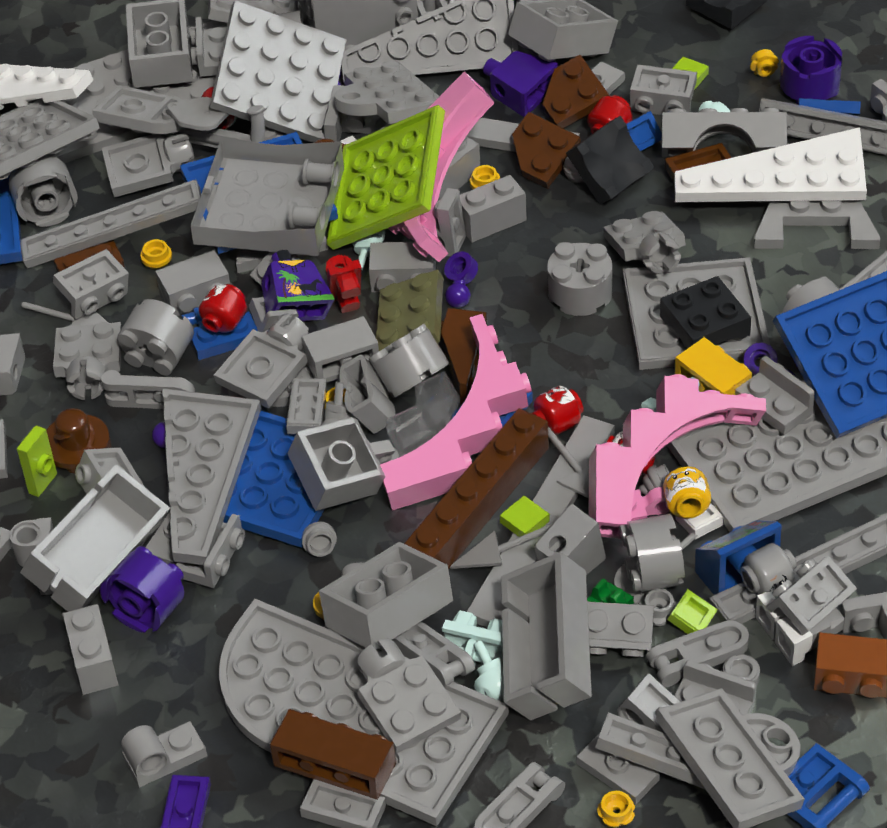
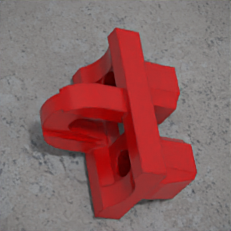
M336 255L326 263L327 286L334 296V302H338L341 313L357 310L360 308L358 295H361L362 267L359 259L352 261L348 256Z

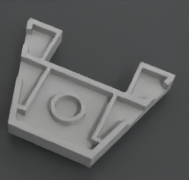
M860 200L770 201L754 239V249H783V226H849L850 249H880V235Z

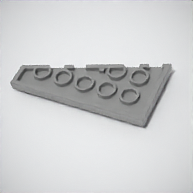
M456 0L386 33L344 50L342 60L343 83H345L344 74L354 72L356 68L380 67L384 62L388 61L399 62L415 76L484 69L485 63L490 58L502 62L512 52L518 51L517 40L508 35L515 11L514 0Z
M162 388L173 559L175 562L204 565L206 558L217 541L261 411L260 400Z

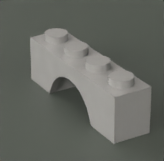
M679 108L662 112V157H673L694 151L702 141L716 134H731L739 137L749 146L752 153L787 145V112H779V109L765 108L761 112H748L744 108H735L730 110V112H717L716 109L712 108L701 109L699 112H687L685 109Z

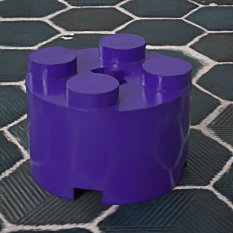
M801 36L789 41L781 56L780 86L783 92L792 99H795L798 105L799 98L827 100L839 94L842 69V51L840 47L832 40L824 38V42L816 41L814 36Z
M138 546L122 560L102 583L100 588L101 597L105 604L110 600L115 607L112 614L124 625L144 633L149 628H153L154 632L159 629L183 600L184 587L181 580L184 578V574L175 564H166L147 548Z

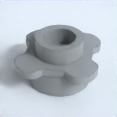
M664 589L651 590L647 593L645 601L638 603V605H654L653 625L664 626L666 620L678 604L677 601H674L673 595Z

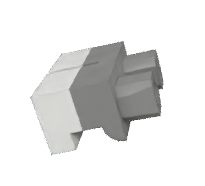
M773 591L757 595L756 619L770 638L775 640L776 646L792 666L804 661L805 654L818 647L819 632L837 634L843 630L844 617L835 608L812 629L802 635L779 607L772 612L767 608L776 599L772 594Z

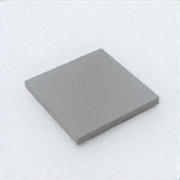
M750 257L678 264L671 272H668L662 266L663 274L651 272L647 267L623 269V282L639 370L675 367V357L686 350L675 330L668 324H665L660 317V298L715 276H719L751 316L750 336L742 339L726 340L716 345L720 346L736 361H743L746 350L755 343L770 345Z

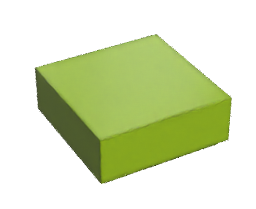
M526 496L521 497L500 514V523L519 537L540 529L550 522V514Z
M687 589L667 620L687 634L706 628L718 609Z

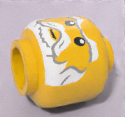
M679 467L665 477L663 482L666 505L673 515L679 518H695L709 508L711 492L707 478L702 471L695 467Z

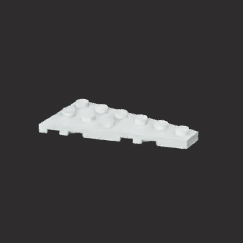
M0 64V110L4 108V104L15 102L17 107L27 106L29 101L40 98L43 99L44 103L74 99L94 79L89 70Z
M860 127L675 171V202L866 200L867 194Z

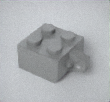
M351 417L298 431L287 454L315 511L377 494L386 477L380 464L389 462L395 450L390 440L370 443L358 420Z

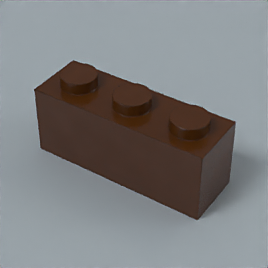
M289 709L270 743L274 766L377 800L396 765L394 742L378 734L370 735L354 730L344 723L335 724L320 719L309 712L301 713Z

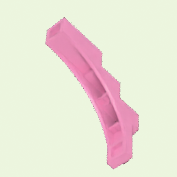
M465 71L429 107L439 105L445 110L431 209L429 212L388 228L395 235L401 232L408 239L411 238L415 241L413 246L421 255L427 257L430 254L438 262L448 254L438 239L434 215L435 205L439 198L443 180L461 143L478 120L495 103L485 89Z
M483 314L470 317L473 338L479 351V361L472 388L459 411L432 439L402 457L380 464L386 476L383 485L392 511L446 494L472 464L470 455L482 452L502 429L499 416L517 411L518 408L529 407L527 393L532 392L528 376L526 372L520 374L516 362L507 364L503 350L497 352L495 345L498 344V338L494 326L486 325Z
M680 374L664 376L656 391V412L649 408L630 410L623 423V447L613 442L601 445L596 444L589 458V516L598 522L601 537L621 539L619 526L627 524V521H631L632 501L641 471L662 448L688 432L708 425L725 422L757 426L766 412V398H757L746 393L727 395L721 394L716 390L698 392V379L687 378Z

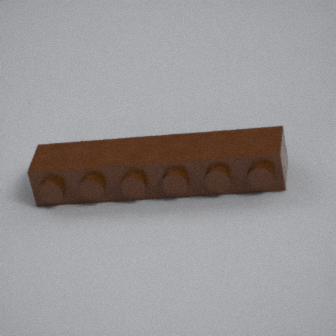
M518 408L404 544L447 564L449 570L450 566L458 559L549 449L548 421Z

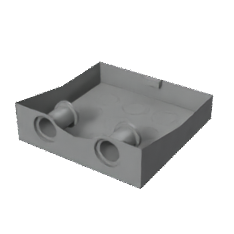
M220 140L191 223L193 244L269 252L288 250L290 254L318 256L344 171L341 141L274 145ZM206 208H207V210H208L209 213H208L207 218H206V221H205L203 215H204V212H205V210H206Z

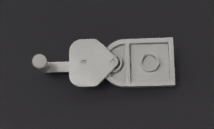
M119 85L92 110V114L97 118V121L104 123L108 127L128 128L136 133H175L176 135L185 133L189 136L190 139L188 140L190 143L218 148L220 140L252 143L265 141V119L263 113L265 108L263 105L252 106L246 111L251 119V135L217 128L229 114L209 108L211 98L209 97L183 100L170 95Z

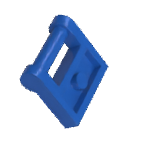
M816 743L797 761L794 771L788 776L805 800L801 809L787 815L802 825L803 828H827V825L855 798H862L870 790L869 784L861 775ZM837 781L845 785L817 814L809 809Z

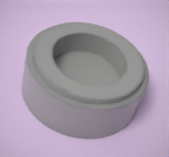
M737 654L729 657L723 665V672L743 676L749 681L756 683L757 686L760 679V666L751 656Z

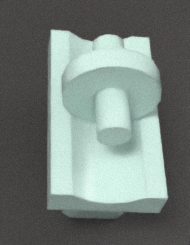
M460 610L453 621L445 619L442 627L445 638L466 651L472 657L474 664L476 662L483 663L474 646V643L482 640L491 659L494 660L500 657L503 663L502 620L496 618L490 620L487 629L476 627L477 617L470 612Z

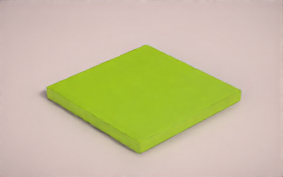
M439 105L433 106L344 145L342 152L344 171L334 201L338 219L330 221L327 245L335 250L430 211L445 110Z

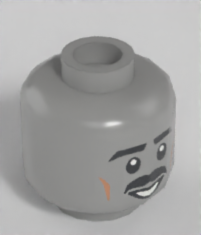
M771 543L748 554L743 562V567L740 568V574L745 586L751 593L757 592L762 594L775 590L787 579L792 582L797 563L793 554L788 549L783 550L780 546Z

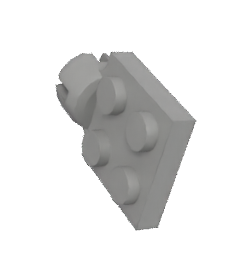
M181 133L163 139L161 134H151L103 147L102 152L114 197L173 182V173L181 172L180 165L196 161L194 160L192 145L188 140L190 139L189 136Z
M662 211L646 212L642 217L631 220L619 219L612 225L603 227L605 239L625 262L636 259L641 260L651 272L656 274H663L662 266L668 272L673 271L681 259L678 249L686 246L684 233Z
M285 313L280 315L272 326L264 332L252 329L214 374L216 383L248 399L260 400V405L269 409L308 362L306 354L301 352V350L303 349L302 336L308 334L309 328L297 317L289 325H285L292 317L291 314Z
M101 322L94 325H69L56 328L53 359L55 378L66 377L67 389L74 397L85 400L86 390L91 389V399L97 398L104 390L101 382L102 374L108 370L121 371L122 348L117 339L122 329L121 322Z
M388 638L377 641L382 649L380 653L370 644L359 654L358 668L367 680V683L358 688V697L386 739L394 742L396 754L461 719V711L423 655L409 659L402 654L396 643Z

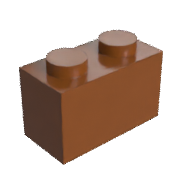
M819 632L814 690L826 691L831 694L846 693L863 695L868 698H887V639Z

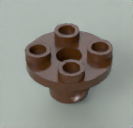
M69 408L60 412L55 422L46 430L55 466L67 469L70 473L75 474L76 467L80 463L84 450L111 448L110 435L105 423L95 416L85 414L78 408Z

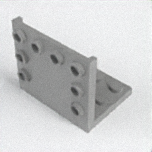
M294 0L295 11L300 10L304 25L346 39L344 50L418 18L417 0Z

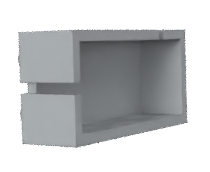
M115 464L97 483L95 488H92L30 553L20 573L44 593L51 589L54 592L51 598L68 612L84 608L100 592L102 583L122 560L138 546H142L159 528L170 507Z
M560 551L501 576L502 604L507 607L502 610L504 703L529 720H533L557 711L558 704L565 708L591 698L586 570Z

